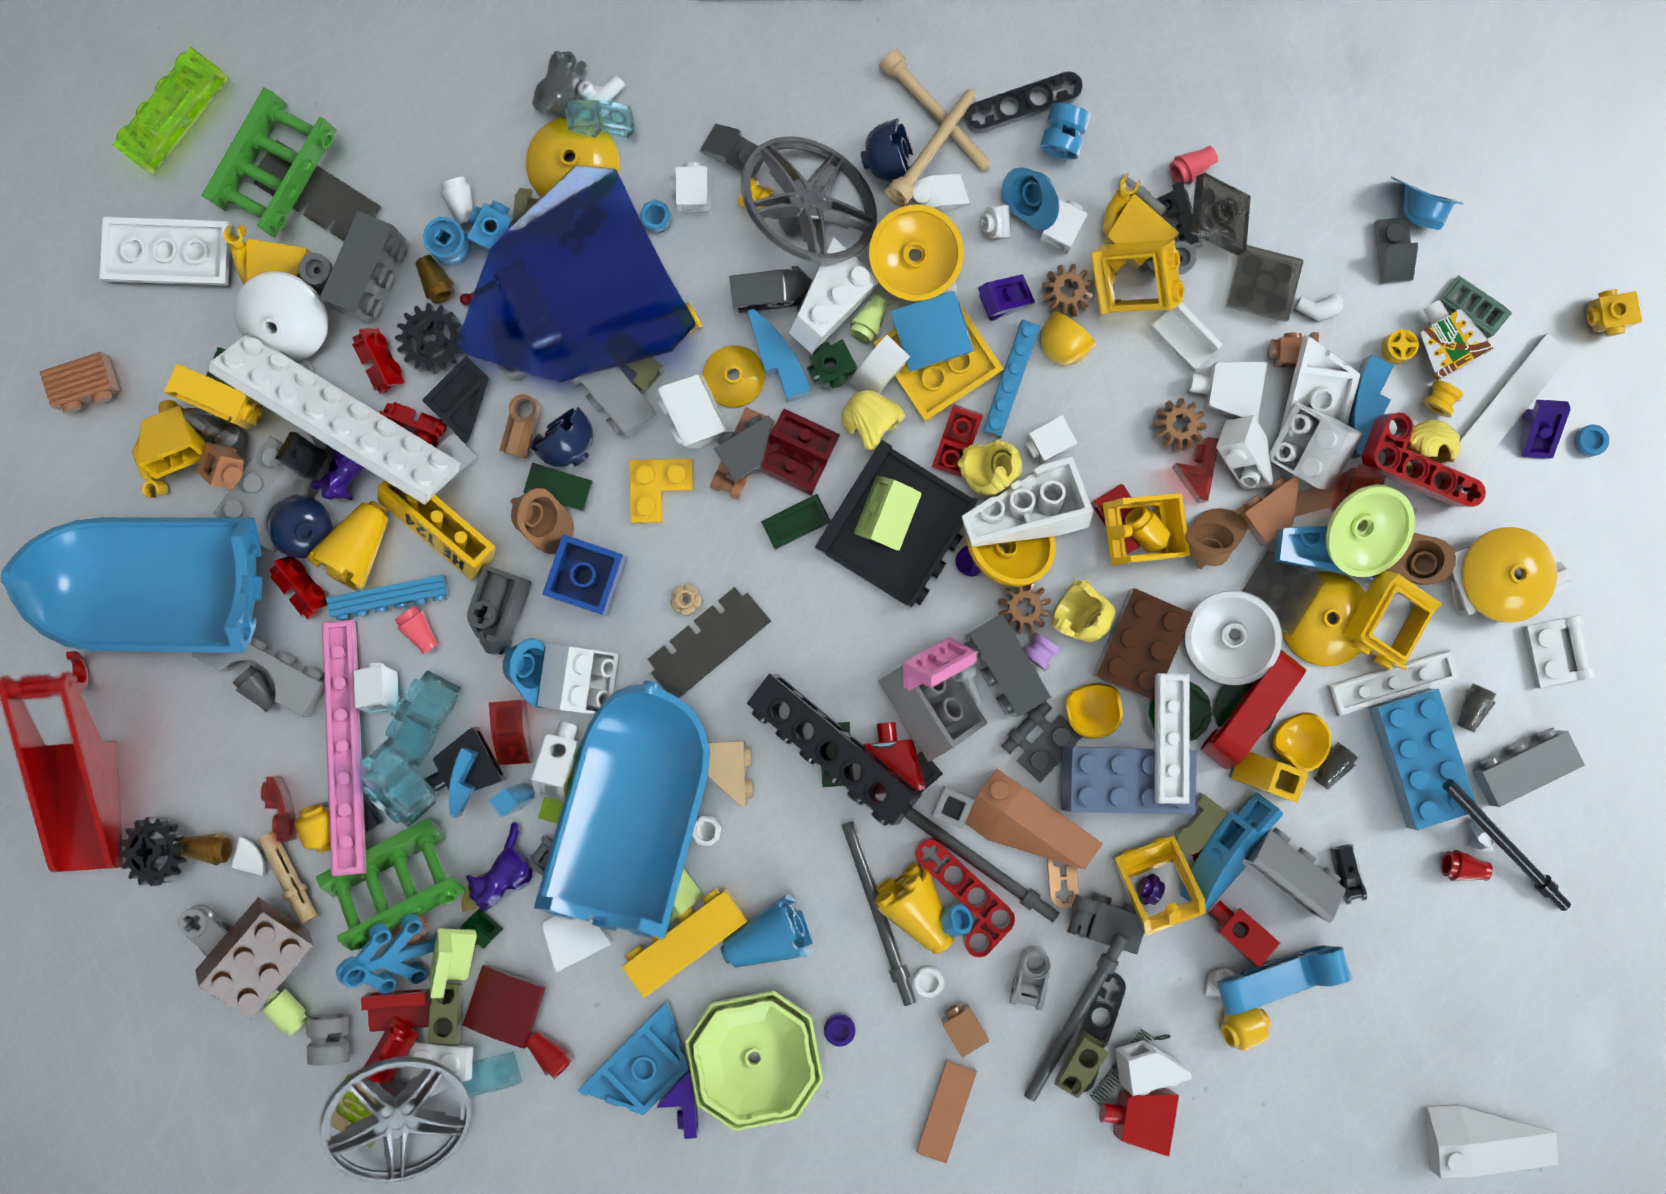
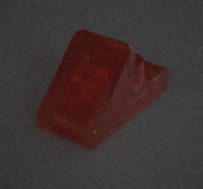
M1206 437L1201 441V444H1196L1193 462L1197 463V467L1180 463L1172 465L1174 472L1196 503L1203 504L1209 500L1218 451L1216 446L1219 439Z

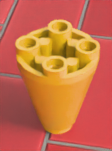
M913 862L906 866L902 874L895 879L887 878L876 887L879 894L874 904L879 912L926 950H931L933 954H939L951 946L954 938L943 930L940 918L944 909L932 876L927 869L921 867L918 862Z

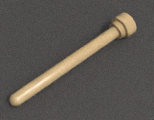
M897 48L894 49L880 62L879 67L886 75L891 74L893 78L897 76L941 125L948 114L907 70V64L904 61L905 57ZM956 125L949 135L980 169L987 170L990 167V160L964 131Z
M968 89L964 92L905 175L894 179L887 187L885 194L892 203L898 206H906L914 195L913 184L975 100L976 93L974 90Z

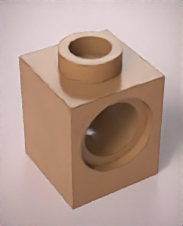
M960 1003L955 1004L944 1012L945 1017L941 1019L942 1025L962 1058L989 1042L988 1036L968 1003L964 1006H961Z

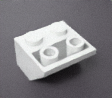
M697 374L658 388L661 396L657 399L659 406L666 416L670 414L675 425L671 427V430L679 444L683 443L685 447L698 450L730 433L703 376Z
M1296 403L1269 453L1270 461L1318 489L1333 490L1363 433L1338 419Z
M546 643L537 706L595 714L601 704L613 694L619 653Z

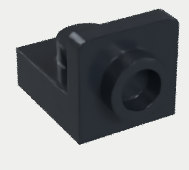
M290 431L275 459L303 478L320 481L330 470L331 461L335 454L330 450L320 449L299 433Z

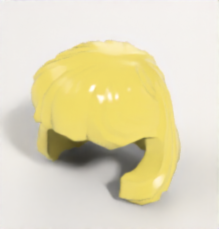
M872 390L855 393L841 413L844 429L850 434H855L857 429L866 450H873L879 444L885 432L893 431L897 424L905 417L898 404Z
M1425 420L1413 427V432L1406 449L1441 464L1453 463L1461 451L1460 436L1446 422ZM1408 462L1406 468L1412 474L1413 465L1411 462Z
M1001 440L991 441L985 445L980 443L976 446L969 445L967 448H964L963 456L958 461V466L965 481L975 493L980 495H996L1000 491L1010 488V485L1022 473V459L1019 450L1015 445Z
M1074 580L1073 584L1068 587L1067 594H1064L1059 600L1051 623L1063 635L1085 642H1096L1110 630L1116 612L1114 606L1107 598L1097 593L1087 580Z

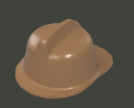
M535 488L519 498L511 499L510 502L513 505L511 521L514 527L543 553L555 554L562 535L573 536L574 526L572 517L562 504L546 489Z
M1223 508L1210 509L1198 516L1185 535L1189 543L1191 557L1197 561L1198 569L1202 570L1206 565H1222L1228 561L1231 553L1244 538L1247 526L1239 514Z
M1414 533L1404 555L1386 571L1398 573L1408 581L1418 585H1433L1446 580L1452 574L1456 566V555L1453 548L1446 541Z

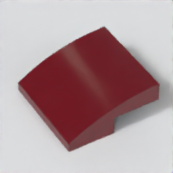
M783 408L770 434L763 466L758 471L812 496L840 434Z
M482 965L462 1026L519 1048H526L546 987L522 976H513L491 965Z

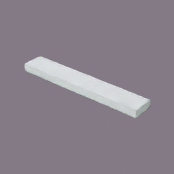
M1549 333L1543 335L1459 439L1461 451L1454 462H1448L1443 465L1472 477L1572 352ZM1436 474L1434 478V484L1435 486L1439 487L1441 479L1440 476ZM1455 488L1454 491H1461L1463 488Z

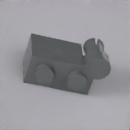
M1096 892L1093 893L1092 897L1075 895L1072 907L1075 908L1066 932L1073 935L1077 934L1079 937L1088 938L1111 946L1117 933H1121L1129 938L1123 950L1138 954L1144 930L1132 904L1124 902L1123 907L1111 904L1112 898Z

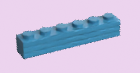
M1021 320L982 433L997 438L1002 437L1040 325Z
M438 575L327 597L326 600L329 616L336 618V620L348 619V615L355 614L358 617L368 615L367 611L375 610V613L387 611V607L394 606L395 609L404 608L406 603L411 602L414 605L426 603L425 600L433 598V601L444 600L445 596L450 595L446 575Z
M523 782L503 789L491 798L489 802L500 817L519 811L534 800L533 794L535 791L529 784L525 785Z

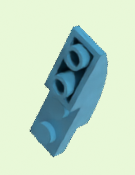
M1258 792L1255 793L1238 814H1235L1233 811L1228 814L1211 836L1191 869L1205 899L1206 912L1245 869L1246 866L1242 861L1283 815V812ZM1183 886L1180 895L1189 902L1191 901L1185 886Z

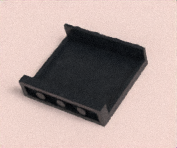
M881 440L815 545V549L907 607L912 608L914 603L920 606L930 591L925 587L930 577L932 576L937 579L946 565V562L942 560L948 549L954 552L963 538L958 533L963 526L962 516L974 509L979 499L976 497L973 499L892 449V445ZM876 475L894 479L921 492L915 513L902 546L898 551L853 534Z

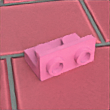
M949 637L903 662L904 688L910 691L921 684L927 685L930 688L938 685L976 663L977 651Z

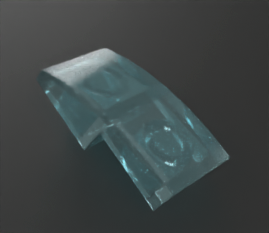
M569 100L565 103L568 130L594 138L601 131L627 139L635 132L631 106L602 100Z
M514 1051L472 1062V1079L463 1082L469 1098L523 1083Z

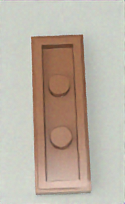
M946 1060L916 1149L917 1154L947 1163L977 1073L975 1069Z

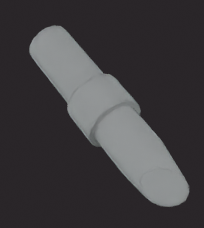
M1129 177L1125 180L1126 185L1130 188L1135 187L1137 184ZM1142 185L1133 193L1160 216L1165 213L1166 206L1154 198L1150 191Z

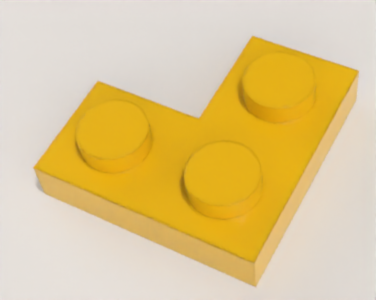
M693 459L629 460L630 520L632 524L663 523L662 492L694 491Z

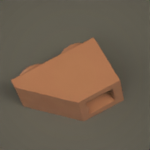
M1284 476L1273 482L1272 486H1268L1271 492L1262 499L1257 494L1243 504L1246 510L1240 516L1244 519L1247 528L1260 545L1267 544L1276 538L1278 530L1289 528L1293 525L1299 479L1296 476L1288 480Z

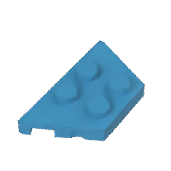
M665 1002L579 1088L578 1092L582 1095H590L605 1100L606 1103L628 1108L629 1111L645 1115L690 1069L670 1005Z

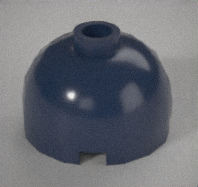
M898 118L883 122L870 131L865 140V150L861 151V160L866 170L870 169L875 178L887 184H890L894 179L903 177L911 167L908 162L909 155H913L912 146L903 123L899 124L900 119Z
M579 407L576 410L572 408L547 425L548 430L544 433L545 436L542 437L538 434L529 446L544 463L554 467H565L572 463L576 467L589 457L587 450L592 445L593 428L589 419Z
M296 494L285 498L283 501H279L273 506L268 515L266 528L271 542L280 552L289 557L305 559L309 552L332 531L333 524L330 513L321 502L307 495Z

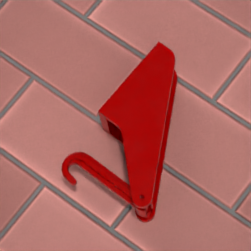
M77 651L66 652V658L72 662V673L69 671L61 672L59 677L43 674L21 676L20 680H13L10 675L1 676L0 701L48 869L50 872L56 873L120 868L123 865V857H119V853L123 850L122 844H120L122 831L117 741H103L83 699L82 692L89 683L88 670L83 657ZM61 696L73 744L46 745L24 700Z

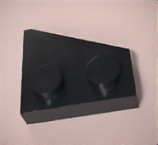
M465 356L422 401L467 443L470 440L489 377Z

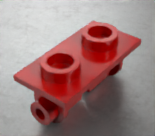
M379 328L359 329L360 334L352 338L354 341L352 346L362 365H366L371 361L373 363L372 367L365 370L373 389L378 390L379 394H384L391 390L390 386L406 384L401 375V368L393 359L387 347V339L380 332Z
M397 402L393 404L387 403L384 411H379L386 418L435 448L439 445V435L443 436L447 425L443 424L441 419L421 412L417 422L414 421L413 418L416 410Z
M287 556L273 562L275 565L269 569L272 574L270 578L284 595L288 594L292 589L296 592L288 600L301 617L305 616L309 620L318 613V609L327 606V597L323 589L315 584L299 560Z
M393 1017L364 1067L385 1059L406 1057L419 1034ZM400 1067L382 1070L366 1078L372 1083L377 1082L381 1085L392 1081Z

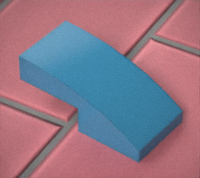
M468 747L461 748L450 781L449 811L450 815L455 818L462 816L476 788L464 782L478 755V752Z

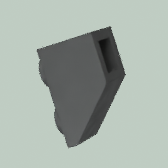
M758 415L744 424L746 429L735 435L732 431L717 440L719 446L714 448L715 452L735 484L763 466L772 429V420L769 415L763 419L761 415Z

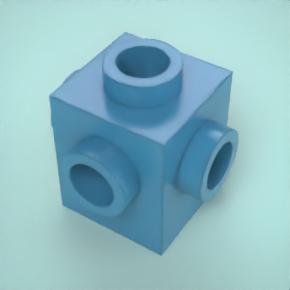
M494 200L491 205L485 202L481 208L475 206L468 220V223L473 226L467 239L496 253L502 240L507 243L509 242L516 227L511 224L513 216L508 214L510 208ZM487 220H494L497 228L490 229L487 225Z

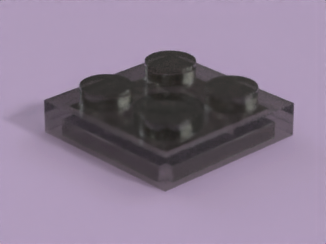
M1205 172L1198 175L1195 181L1191 233L1237 256L1246 252L1251 196Z
M1242 244L1226 307L1287 322L1290 317L1304 259Z
M1268 549L1242 591L1253 594L1266 602L1276 614L1281 630L1292 636L1325 581L1323 578L1300 566L1275 562V553Z

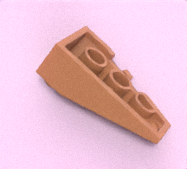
M997 768L977 795L965 821L967 826L989 841L1084 870L1103 845L1099 840Z

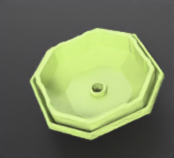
M774 990L710 1003L685 1040L697 1106L733 1131L798 1119L824 1081L812 1016ZM751 1052L760 1054L761 1058L758 1062L752 1063L749 1061L748 1056Z

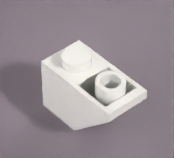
M1254 415L1225 420L1216 448L1242 489L1249 490L1272 486L1273 476L1267 436Z
M1145 1040L1115 1048L1119 1082L1132 1096L1147 1095L1152 1090L1162 1087H1174L1182 1081L1192 1079L1191 1073L1177 1060Z

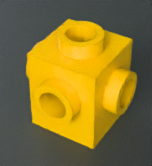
M1618 289L1599 292V298L1588 303L1586 316L1589 325L1593 328V334L1605 332L1606 337L1626 333L1625 328L1633 327L1642 322L1637 291L1619 294Z

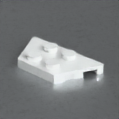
M1309 335L1303 336L1280 432L1296 403L1338 419L1346 425L1348 424L1360 373Z

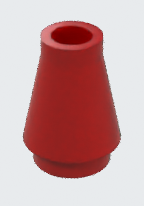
M1454 850L1444 854L1441 862V872L1443 876L1448 877L1451 881H1488L1492 876L1493 866L1490 862L1482 861L1462 851Z
M539 1031L528 1039L526 1047L530 1050L546 1076L550 1075L553 1079L557 1078L572 1062L567 1056L569 1054L568 1051L544 1037Z

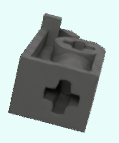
M792 266V270L780 269L731 275L729 280L734 313H748V310L751 309L759 312L797 307L798 312L812 280L799 266Z
M484 565L468 608L467 618L471 629L476 637L479 638L485 652L491 655H502L504 653L503 650L512 645L511 637L531 581ZM486 612L491 614L489 620L484 618Z

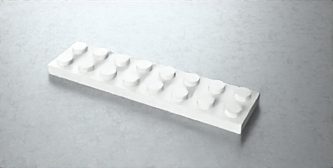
M246 334L210 362L208 372L423 504H426L459 471L461 463L288 358L286 355L264 346L258 338L250 337Z

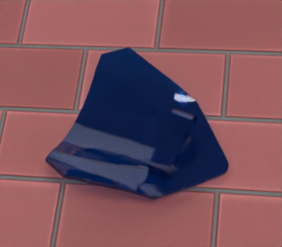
M574 165L490 248L460 332L459 346L465 354L561 383L594 372L672 352L694 328L696 322L657 255L615 168Z

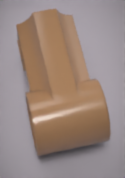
M519 394L512 398L509 403L510 413L499 451L527 459L536 423L542 415V407L537 399L527 394ZM525 401H530L533 411L528 417L523 418L519 415V406Z

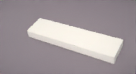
M1451 650L1408 661L1405 664L1406 670L1392 666L1391 670L1382 669L1328 685L1336 715L1341 716L1460 680Z
M1155 674V803L1189 804V674Z

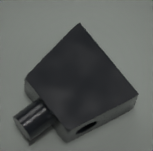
M472 727L433 758L438 771L424 778L425 785L432 795L446 788L449 790L456 759L461 748L465 747L478 752L464 781L476 787L474 791L507 779L479 727Z

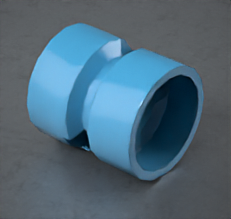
M1053 103L1047 119V124L1050 128L1044 130L1039 148L1046 154L1067 160L1078 159L1083 143L1080 135L1086 132L1090 113L1072 104Z
M438 217L431 220L425 227L423 232L424 245L438 262L446 266H457L469 257L471 240L467 239L468 234L454 219Z

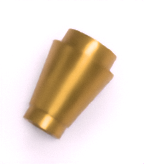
M425 255L415 262L427 299H431L434 304H439L447 301L454 295V282L431 255Z
M222 834L184 837L180 842L181 845L188 846V850L181 852V856H187L213 865L225 863L230 857V839L223 837Z

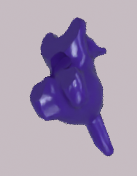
M326 444L325 450H330L335 454L331 461L330 470L320 481L312 480L311 488L315 490L322 488L321 495L325 499L346 498L352 500L353 497L349 492V484L355 476L366 468Z
M512 822L504 849L497 856L490 870L480 877L466 876L469 883V898L476 901V905L482 912L496 905L502 899L506 889L519 891L525 888L532 879V869L515 848L519 835L517 822Z

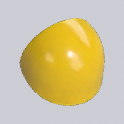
M1057 311L1050 315L1040 333L1042 351L1049 360L1060 365H1072L1080 362L1096 344L1092 336L1082 326Z
M1093 683L1083 685L1073 690L1066 698L1070 725L1075 732L1083 737L1091 739L1106 737L1116 731L1122 722L1123 709L1120 693L1109 684Z
M1309 712L1299 713L1285 720L1275 731L1272 741L1275 751L1285 762L1303 771H1312L1318 768L1327 758L1332 743L1331 732L1326 722L1320 716Z

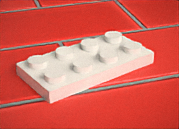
M103 217L99 279L108 282L229 286L231 244L226 242L223 232L228 225L232 226V224L228 221Z

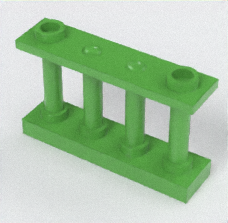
M263 87L201 196L224 211L230 203H233L261 218L257 227L275 238L278 232L285 227L287 216L325 150L332 145L337 129L320 116L313 126L284 111L287 103L273 91ZM276 122H280L307 136L299 153L268 137ZM261 149L292 164L283 180L253 165ZM245 176H249L276 191L268 207L237 192Z
M430 817L367 849L366 874L332 876V869H329L316 876L318 885L322 890L332 897H338L349 930L336 937L338 942L349 950L362 949L371 939L369 930L378 923L386 924L389 931L400 926L401 919L407 914L413 913L420 916L439 905L453 902L458 895L466 892L464 886L453 876L446 878L435 849L436 843L445 839L441 827ZM422 851L435 885L418 893L406 861L409 857ZM394 866L406 900L389 908L378 875L380 872ZM366 881L378 915L361 923L350 890L353 886Z

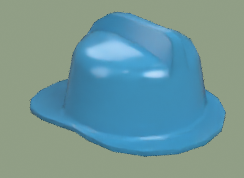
M1025 167L1014 168L1007 173L1002 184V196L1004 203L1009 205V210L1037 230H1047L1053 226L1058 218L1060 206L1059 197L1051 179L1043 173L1035 172Z
M1391 176L1392 179L1405 185L1403 209L1409 220L1418 226L1440 230L1444 227L1455 203L1464 204L1461 201L1429 194Z
M531 638L513 647H506L503 650L505 657L502 670L505 678L517 688L522 697L531 706L542 708L537 706L546 647L540 640Z

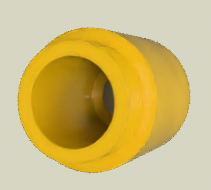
M1138 506L1128 513L1125 523L1131 525L1133 529L1132 537L1145 552H1158L1166 547L1170 531L1151 509H1147L1145 506Z

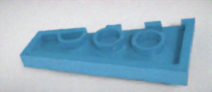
M1328 526L1284 528L1277 531L1275 562L1351 576L1335 566L1329 557L1326 548ZM1376 575L1370 576V577H1359V578L1374 580V578H1375Z

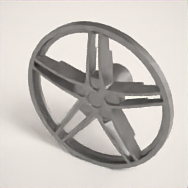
M789 136L774 138L764 142L747 159L740 181L743 202L755 225L775 245L804 260L817 263H837L856 256L869 243L877 225L876 203L864 177L840 153L817 141ZM778 150H803L821 156L826 160L806 181L791 162ZM762 159L769 167L770 175L785 193L753 201L751 175L757 162ZM832 163L836 167L825 186H822L817 182V179L828 165ZM840 170L856 187L862 199L865 213L851 205L827 196ZM764 205L766 206V207L760 208V209H757V208H756V207H760V206H764ZM763 218L779 219V224L786 233L792 236H803L809 251L784 240L768 226ZM824 221L846 229L852 227L863 231L860 239L850 248L836 253H827ZM817 243H818L819 246H820V253H818V245H817Z
M395 1057L367 1065L350 1075L330 1095L320 1119L322 1146L332 1164L352 1178L370 1183H395L413 1179L435 1169L457 1150L464 1140L470 1125L471 1103L467 1089L461 1079L448 1067L436 1061L419 1057ZM396 1067L424 1069L418 1077L414 1076L406 1087L397 1081L385 1082L379 1086L376 1082L372 1083L366 1078L379 1071ZM435 1072V1074H434V1076L431 1078V1080H430L429 1082H427V1081L429 1080V1078L432 1076V1074ZM441 1077L445 1078L458 1094L460 1117L445 1115V1112L420 1108ZM356 1083H359L368 1093H370L374 1097L375 1104L367 1097V1095L363 1091L361 1092L355 1086ZM351 1089L372 1112V1115L346 1126V1130L331 1136L330 1124L335 1107L343 1095ZM408 1133L451 1136L446 1144L435 1154L417 1164L406 1167ZM383 1137L387 1170H372L360 1167L348 1161L340 1153ZM401 1141L400 1169L394 1170L392 1142Z

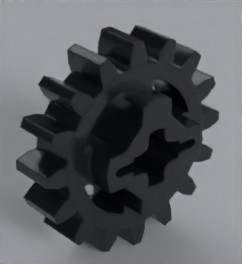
M427 303L425 311H422L418 306H414L415 315L411 316L405 312L403 315L407 320L406 324H397V327L403 331L402 334L395 336L396 341L403 343V345L397 348V351L400 354H407L404 359L407 364L410 365L416 361L415 369L421 371L424 365H426L429 373H434L435 366L437 365L445 371V362L449 360L455 364L457 361L453 356L454 353H463L464 351L458 346V342L466 341V337L457 333L463 328V325L460 322L453 323L457 317L453 312L445 316L446 308L442 305L436 311H434L431 303ZM428 319L426 323L417 326L419 322ZM444 323L449 328L450 339L446 338L443 333ZM434 334L436 336L435 341L426 342L424 340L426 335L431 336ZM411 337L416 340L417 353H415L412 349L410 342ZM444 351L441 355L432 358L435 353Z
M156 816L134 821L135 828H127L125 830L129 838L120 840V844L125 846V851L120 852L119 857L126 858V862L121 866L122 869L130 868L131 872L128 878H138V885L149 884V886H159L162 883L172 882V875H179L181 873L178 864L186 863L187 859L181 856V852L188 850V846L181 845L180 843L184 839L185 834H176L178 825L176 823L168 824V818H157Z

